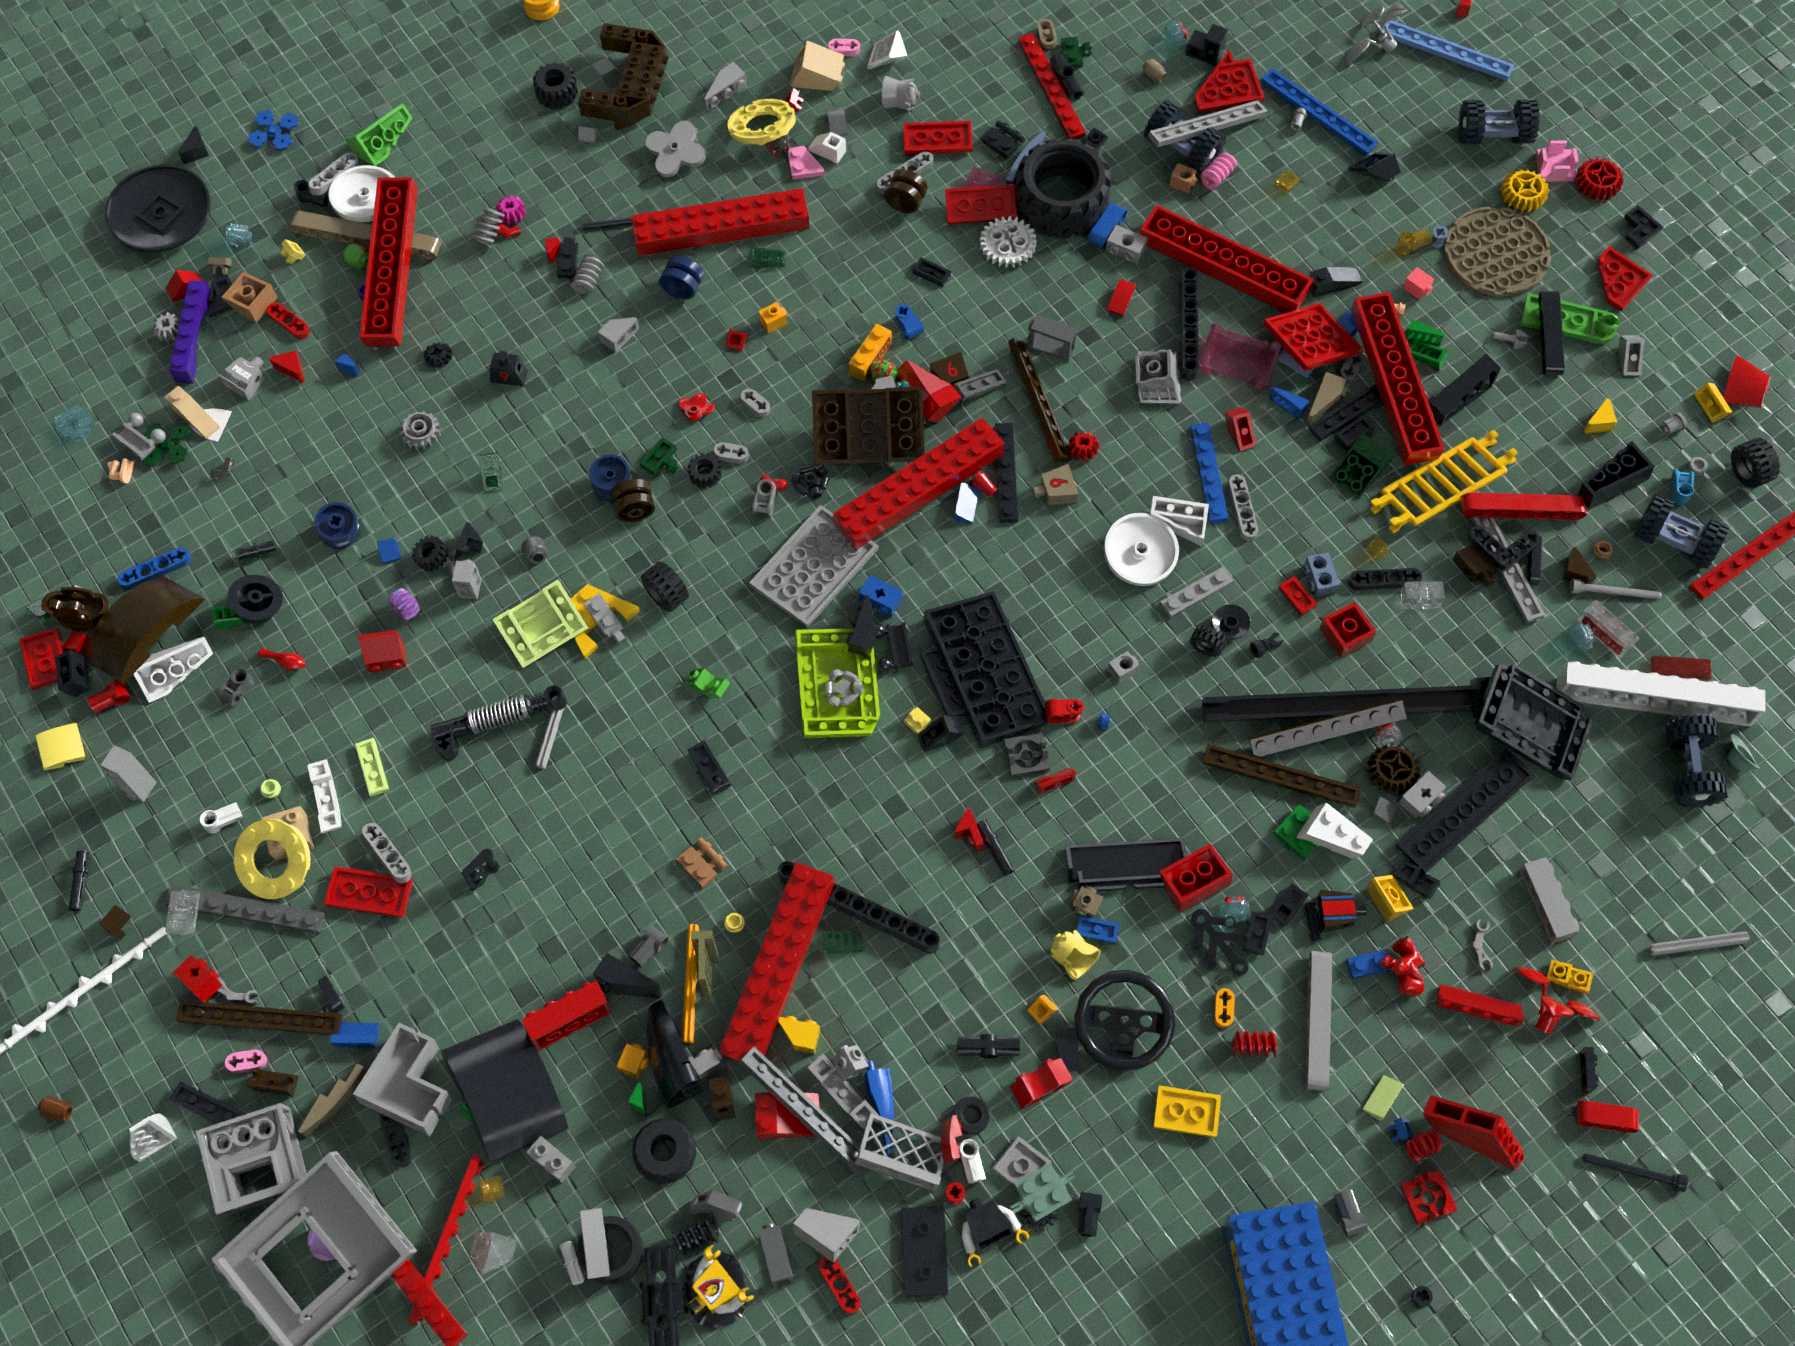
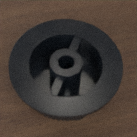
M247 575L239 578L230 586L227 600L231 610L244 623L260 624L270 620L279 611L283 602V594L278 584L272 579L262 575Z

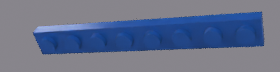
M1273 68L1261 78L1262 84L1296 108L1305 109L1309 117L1363 155L1368 156L1377 147L1378 142Z

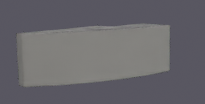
M602 1208L580 1211L587 1278L610 1276Z

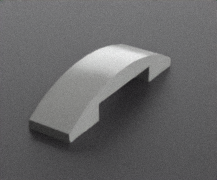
M824 1054L808 1067L822 1087L860 1128L865 1129L870 1113L878 1115L846 1080H842L837 1068Z

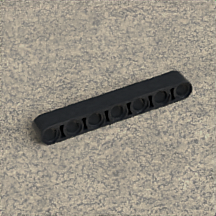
M1191 267L1185 268L1182 271L1180 281V374L1187 381L1195 379L1199 366L1198 273Z

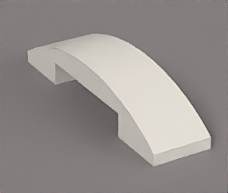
M327 759L308 764L310 780L313 784L319 812L318 819L321 833L342 828L337 794Z

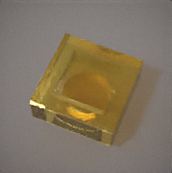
M1288 169L1276 179V184L1289 193L1300 184L1301 179Z

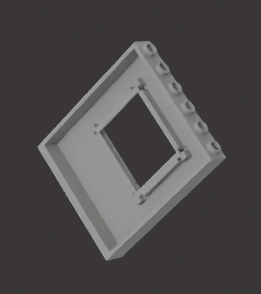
M335 1151L328 1153L219 1251L212 1258V1261L215 1263V1269L228 1280L229 1287L237 1291L241 1296L243 1305L250 1308L255 1314V1320L267 1329V1334L272 1341L277 1342L279 1346H313L412 1257L417 1250L339 1153ZM305 1220L346 1272L302 1311L261 1258Z

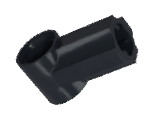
M298 180L294 184V189L300 202H310L320 207H327L329 204L328 192L322 195H312L309 191V183L306 180Z
M1081 1192L1078 1235L1096 1237L1098 1215L1101 1212L1102 1195Z

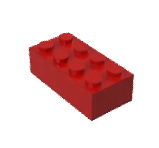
M596 980L583 984L581 989L575 992H567L563 995L562 999L556 1002L550 1001L546 1003L544 1008L539 1011L534 1010L527 1013L525 1018L521 1020L536 1049L540 1051L613 1012Z

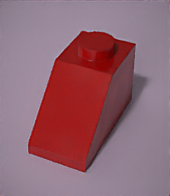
M1242 407L1225 412L1228 431L1238 450L1242 451L1257 446L1250 412Z

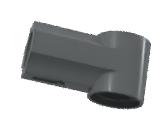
M653 925L650 926L643 934L642 941L629 955V958L643 968L656 952L661 951L665 947L669 937Z
M1346 1190L1335 1194L1334 1199L1341 1215L1340 1223L1344 1234L1350 1236L1367 1231L1366 1218L1359 1211L1353 1191Z

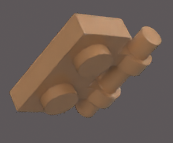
M701 837L696 841L700 846L698 851L691 846L677 857L676 860L703 889L718 876L714 871L716 867L723 871L728 865L724 862L722 855L717 854L712 849L713 846ZM705 854L712 859L710 863H707L702 858Z

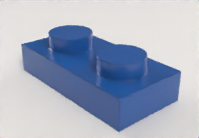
M1079 916L1077 931L1083 939L1116 945L1119 923Z
M1387 950L1347 958L1346 962L1351 978L1357 979L1391 971L1392 968L1384 969L1379 964V961L1388 955Z

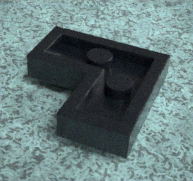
M1639 205L1626 213L1624 217L1625 220L1635 227L1626 235L1625 239L1636 249H1639L1663 229V226Z

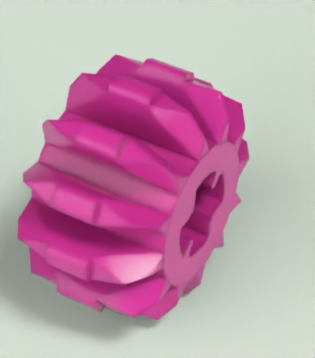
M511 195L510 198L505 196L504 200L499 199L496 211L505 215V217L499 216L503 221L502 223L507 222L510 226L512 222L517 225L518 220L522 221L526 212L525 205L519 197L514 198Z

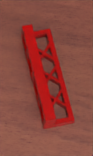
M1443 984L1439 986L1436 1006L1518 1027L1524 1021V1015L1521 1014V1005Z

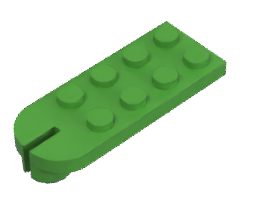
M1527 294L1521 326L1540 330L1539 295ZM1561 301L1563 336L1597 344L1608 343L1614 338L1620 324V320L1615 314Z

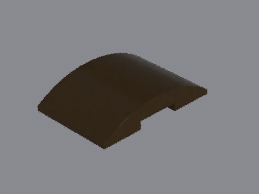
M922 387L812 390L815 465L913 462L925 454Z
M164 576L146 581L125 593L105 612L88 640L84 657L87 658L88 663L124 684L151 656L147 650L172 624L179 627L205 599Z

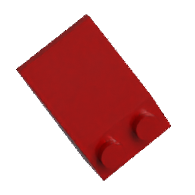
M770 1092L755 1093L756 1135L758 1140L815 1136ZM804 1093L819 1107L818 1093Z

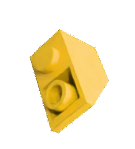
M793 1016L779 1017V1026L794 1050L815 1054L820 1034V1025H817L812 1020H805V1022L797 1021V1018Z

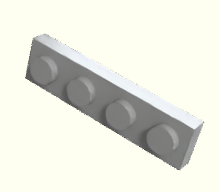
M1221 567L1160 601V606L1171 619L1232 585L1233 580L1224 567Z

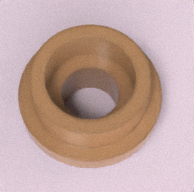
M1607 541L1597 542L1593 547V553L1597 558L1607 559L1612 554V546Z

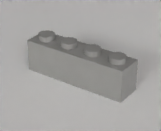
M115 745L101 764L106 771L105 774L112 778L113 783L119 786L118 789L126 793L125 796L133 801L138 799L144 802L157 783L130 752Z
M1546 857L1525 863L1519 872L1551 944L1574 937L1579 932V923L1576 918H1573L1570 911V903L1564 898L1562 893V885L1555 878L1553 865L1548 862Z

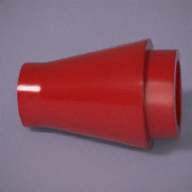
M981 471L977 472L970 481L974 488L985 493L990 498L998 490L988 476Z

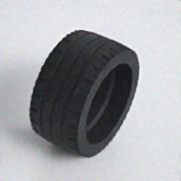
M604 1216L605 1231L608 1229L622 1231L627 1235L631 1243V1255L621 1268L609 1271L610 1276L591 1278L596 1282L612 1285L624 1282L634 1275L642 1262L644 1248L639 1232L629 1221L617 1216ZM581 1233L577 1245V1256L582 1269L587 1274L583 1236Z

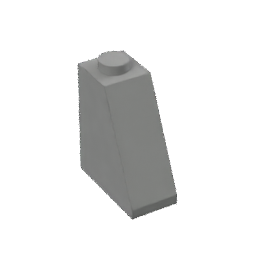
M806 1208L802 1214L798 1213L792 1221L793 1234L833 1263L859 1233L860 1221L858 1219Z

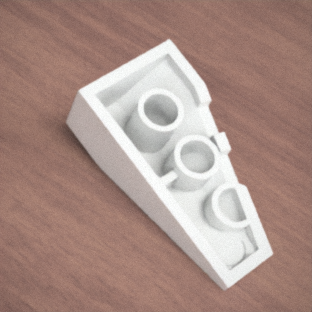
M160 1113L149 1116L129 1128L131 1156L138 1162H141L177 1139L167 1118Z

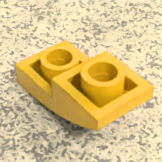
M1551 960L1547 978L1551 982L1563 987L1589 994L1593 972L1572 968V964Z

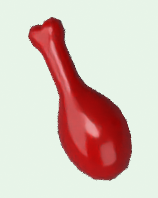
M264 648L257 651L259 657L276 660L287 671L304 668L306 665L305 660L295 653H277Z

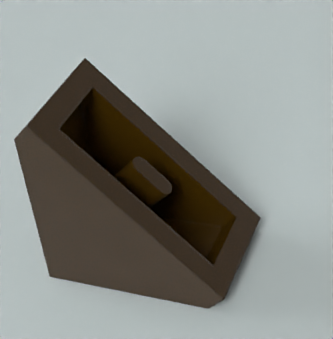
M1577 547L1572 548L1567 557L1562 579L1571 581L1572 578L1581 579L1585 584H1592L1597 576Z

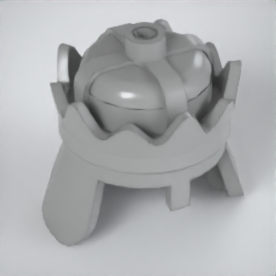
M885 76L882 86L883 107L914 110L913 106L916 105L917 99H920V92H918L916 85L911 82L914 81V78L901 81Z

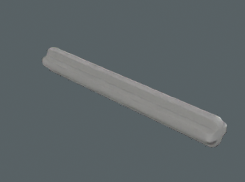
M1743 931L1651 944L1649 952L1652 956L1737 945L1749 942L1750 938L1748 932Z

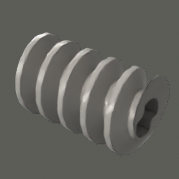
M489 208L483 209L487 215L480 216L484 222L477 223L481 228H475L478 235H472V237L476 241L491 247L488 242L494 243L491 236H497L494 229H500L496 223L503 222L499 216L505 217V215Z
M584 255L576 276L571 283V287L580 294L592 292L594 290L593 286L596 285L595 280H598V275L601 274V269L604 267L603 263L592 255Z

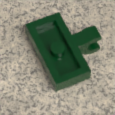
M1077 36L1061 39L1063 56L1069 66L1073 68L1083 67L1082 56L1092 55L1091 42H1086L1079 47Z
M662 437L640 462V466L653 475H656L664 465L668 470L675 473L679 469L676 465L678 462L672 459L671 456L677 451V446Z

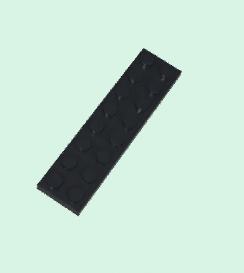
M1505 748L1398 842L1395 847L1412 864L1421 867L1422 873L1426 874L1533 779L1535 775Z

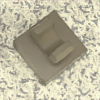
M208 257V264L214 265L212 268L213 274H218V268L221 267L222 274L227 275L228 269L226 266H232V259Z

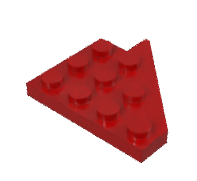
M1231 50L1225 54L1194 98L1198 114L1229 109L1257 100L1260 103L1264 102V95L1251 59L1234 61Z

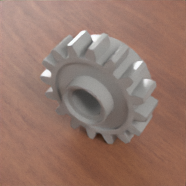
M425 411L409 414L406 419H403V425H400L402 430L400 435L403 442L407 443L409 448L414 445L416 450L420 446L423 449H426V445L432 447L431 442H438L436 436H441L439 431L441 427L437 418H433L431 413L426 414Z

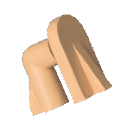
M123 458L120 472L121 463L119 461L108 462L109 478L111 480H120L121 483H129L135 462Z

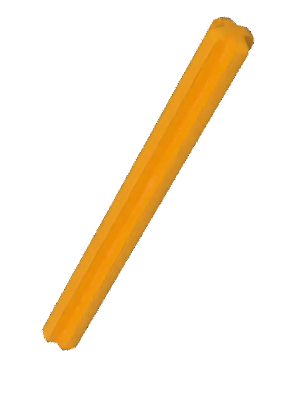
M689 924L687 932L682 1042L686 1044L693 1043L697 957L691 941V931H699L697 924Z

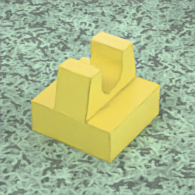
M286 239L282 242L283 249L280 254L287 257V263L293 264L297 259L302 260L305 257V253L297 243Z
M917 707L904 719V723L918 734L931 723V719Z

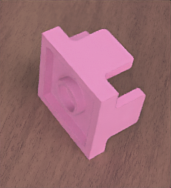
M1549 141L1546 149H1537L1535 154L1538 174H1541V178H1546L1545 181L1574 182L1576 178L1575 168L1578 164L1576 148L1565 149L1566 141Z

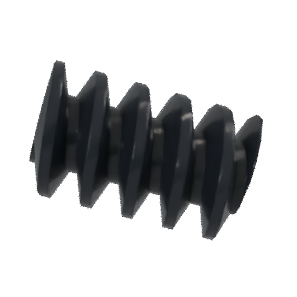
M713 1216L711 1223L704 1218L703 1226L697 1221L695 1229L689 1224L687 1232L682 1227L679 1228V1235L674 1230L672 1231L676 1247L684 1256L687 1255V1248L691 1252H695V1245L699 1249H703V1242L708 1246H711V1239L716 1243L719 1242V1232Z

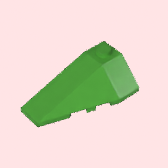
M402 103L354 134L346 142L353 153L358 155V158L371 166H376L389 156V152L396 145L401 133L405 131L412 120V116Z

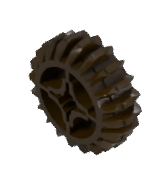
M1391 743L1389 747L1384 744L1382 749L1380 747L1376 748L1375 752L1370 755L1371 759L1367 762V765H1369L1367 772L1370 773L1368 777L1369 779H1375L1373 786L1380 785L1379 791L1384 788L1386 789V794H1389L1390 791H1393L1394 795H1397L1399 791L1404 794L1406 789L1409 791L1418 782L1417 779L1421 775L1419 773L1421 766L1417 765L1419 759H1413L1415 752L1408 753L1409 747H1406L1404 750L1401 744L1395 747L1394 743ZM1387 757H1393L1392 760H1386V759H1385V761L1382 760V759L1387 758ZM1406 777L1404 780L1394 781L1395 778Z

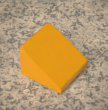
M1046 995L1039 996L1027 1009L1040 1025L1058 1010Z

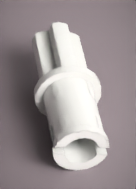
M564 1242L559 1245L565 1261L564 1267L568 1270L572 1284L579 1285L584 1281V1276L573 1242Z

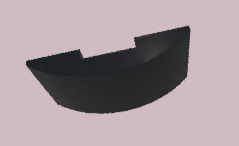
M518 1019L441 1050L442 1057L456 1088L461 1093L474 1122L473 1126L490 1163L534 1144L540 1136L546 1139L569 1128L545 1065L530 1036Z

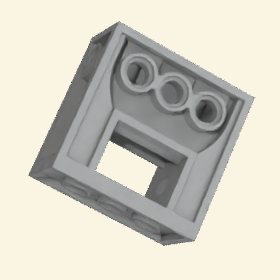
M279 1103L196 1131L216 1215L230 1216L275 1201L306 1174L291 1110L286 1105ZM272 1163L278 1185L245 1196L240 1174Z

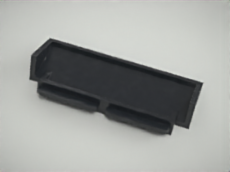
M1184 838L1065 845L1068 882H1079V890L1081 887L1089 886L1097 892L1124 890L1126 887H1134L1135 889L1165 887L1159 871L1188 856Z

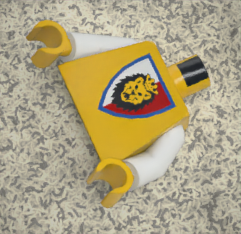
M714 1245L705 1249L704 1257L698 1264L693 1278L694 1285L692 1287L698 1296L688 1304L696 1314L705 1306L712 1313L724 1314L735 1312L745 1302L753 1299V1295L748 1297L745 1295V1292L749 1290L748 1287L739 1289L717 1260L713 1261V1259L720 1255V1250L712 1254L711 1248Z

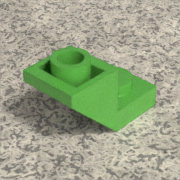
M694 668L689 672L688 678L685 681L687 686L710 698H721L730 684L726 678H715L705 668Z

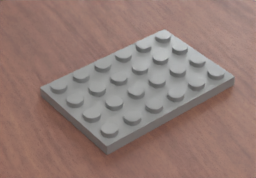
M820 505L749 582V585L808 628L879 549V546L871 540L857 550H854L833 524V513Z

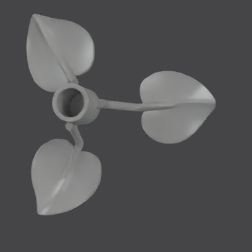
M1396 3L1390 7L1379 21V25L1376 19L1383 14V5H1379L1364 18L1361 26L1365 28L1373 22L1381 33L1377 39L1379 42L1363 39L1356 43L1347 54L1346 61L1349 67L1368 48L1370 43L1379 49L1382 47L1387 53L1397 46V42L1391 36L1386 23L1407 11L1401 3ZM1383 25V27H1384L1386 33L1383 32V30L1380 28V26Z

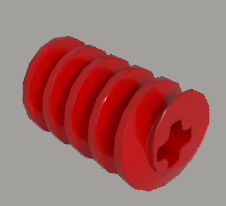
M1237 1030L1232 1039L1233 1057L1236 1056L1237 1051L1240 1052L1241 1057H1244L1245 1051H1248L1249 1057H1252L1253 1052L1256 1051L1258 1058H1260L1262 1052L1265 1053L1266 1058L1269 1057L1270 1052H1273L1275 1058L1277 1042L1274 1032L1270 1031L1267 1036L1265 1031H1261L1258 1036L1257 1031H1253L1250 1037L1249 1031H1244L1242 1036L1241 1032Z

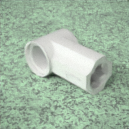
M235 802L215 811L207 810L203 812L200 816V823L206 832L215 834L222 827L239 821L243 817L238 804ZM210 820H215L212 824H207Z
M972 1139L964 1140L959 1147V1155L968 1184L986 1180L978 1144ZM966 1145L972 1146L974 1154L966 1155L963 1152V1147Z

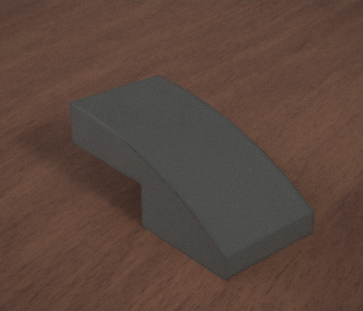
M843 106L826 108L830 132L839 136H847L848 131Z

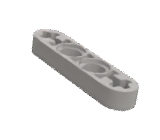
M353 152L345 153L309 181L310 193L312 195L324 194L329 190L333 180L339 174L359 165L358 155Z
M922 152L882 176L877 181V191L884 195L887 188L885 186L890 183L889 180H891L893 173L897 170H908L909 167L913 166L916 168L913 172L920 175L933 166V155L930 152Z
M1235 474L1230 477L1228 488L1242 539L1253 541L1257 537L1258 526L1245 478L1242 475ZM1234 481L1240 484L1239 491H1237V485L1234 484ZM1242 496L1246 499V502L1239 503L1236 498ZM1246 512L1250 515V518L1243 519L1240 514ZM1248 524H1249V530H1250V532H1252V534H1249V532H1246V530H1247V525H1248Z
M376 823L366 824L362 829L366 843L396 882H408L412 873L407 862L379 825ZM370 831H372L373 833L375 832V835H376V838H375V839H374V837L372 836V834L369 833ZM380 843L387 844L384 849L376 848ZM391 856L397 857V860L393 863L386 861ZM398 867H400V870H401L403 873L405 872L404 875H402L401 873H398V869H397Z

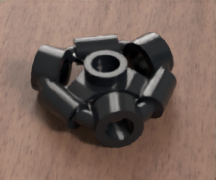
M810 464L803 466L797 472H793L791 483L795 485V490L803 496L807 495L811 499H818L822 496L823 490L827 489L829 481L827 477L828 471L823 465L812 466ZM801 474L805 475V479L803 483L800 484Z

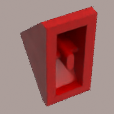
M175 270L166 286V290L173 302L185 297L189 280L202 281L198 272Z
M296 350L269 358L275 370L304 383L302 363Z

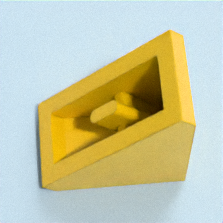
M1607 398L1584 429V433L1612 431L1617 421L1610 399Z

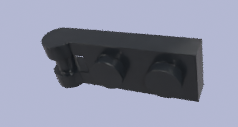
M705 740L687 749L713 795L718 794L719 790L727 789L731 786L729 779ZM719 777L721 781L715 784L713 780Z

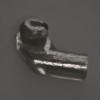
M226 458L223 468L219 470L217 468L212 469L210 476L216 481L228 477L231 474L234 460Z

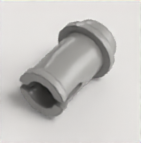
M1297 108L1294 111V118L1290 126L1292 130H1301L1303 120L1307 117L1306 110L1303 108Z

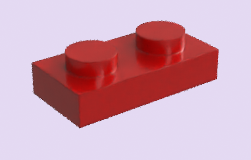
M1295 576L1279 585L1278 589L1301 617L1317 607L1315 600Z

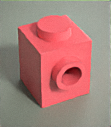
M1417 267L1406 278L1403 289L1420 300L1424 295L1428 296L1433 289L1432 283L1434 279Z

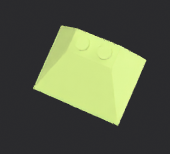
M556 580L543 588L539 593L493 619L523 668L588 629V626L559 580Z

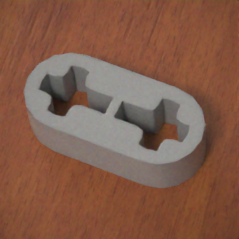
M749 388L742 391V404L751 412L762 418L770 414L769 402L759 393Z
M721 442L714 447L715 457L720 461L743 464L749 459L748 450L745 446ZM722 449H725L726 452H723V454H720V452L722 451Z

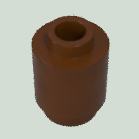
M51 1096L42 1099L38 1105L40 1116L58 1122L67 1121L73 1110V1106L69 1105V1102Z

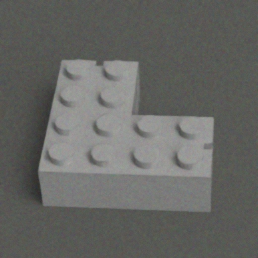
M398 1023L353 1093L360 1104L429 1137L440 1121L438 1115L443 1116L452 1101L446 1090L420 1079L439 1050L434 1038L421 1032L416 1033L414 1029Z

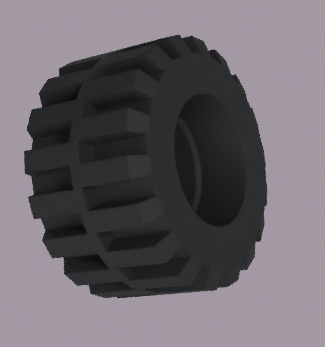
M553 62V64L547 63L546 66H541L540 70H536V75L533 76V85L540 104H544L547 108L550 106L551 109L555 107L561 109L562 106L567 107L568 103L574 102L573 99H576L578 89L575 74L568 65L564 66L563 63L557 64V62Z
M1760 437L1754 438L1735 446L1731 451L1730 459L1736 478L1747 488L1751 487V489L1762 486L1777 479L1778 474H1780L1779 457L1767 440Z
M658 561L641 575V581L647 593L662 609L668 612H672L689 598L687 587L682 579L670 566L661 561Z

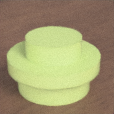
M269 779L262 783L260 791L265 798L272 799L279 795L281 786L276 780Z

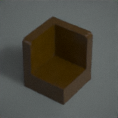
M114 905L99 925L121 941L126 935L121 928L131 916Z

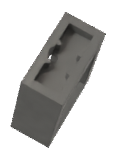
M1037 314L1035 320H1031L1028 327L1030 331L1027 338L1029 348L1069 362L1075 350L1077 328Z
M775 1223L763 1226V1230H759V1235L774 1289L795 1283L780 1225L775 1226Z

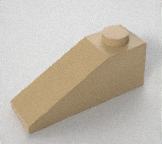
M177 386L165 396L171 409L204 438H209L220 428L181 387Z

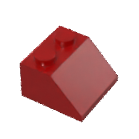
M397 630L358 636L364 665L368 672L379 673L382 670H398L401 667H407L405 645Z

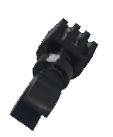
M1276 632L1268 639L1255 640L1250 643V650L1256 659L1263 657L1264 652L1271 647L1277 648L1281 646L1284 640L1279 642L1274 640L1280 633Z

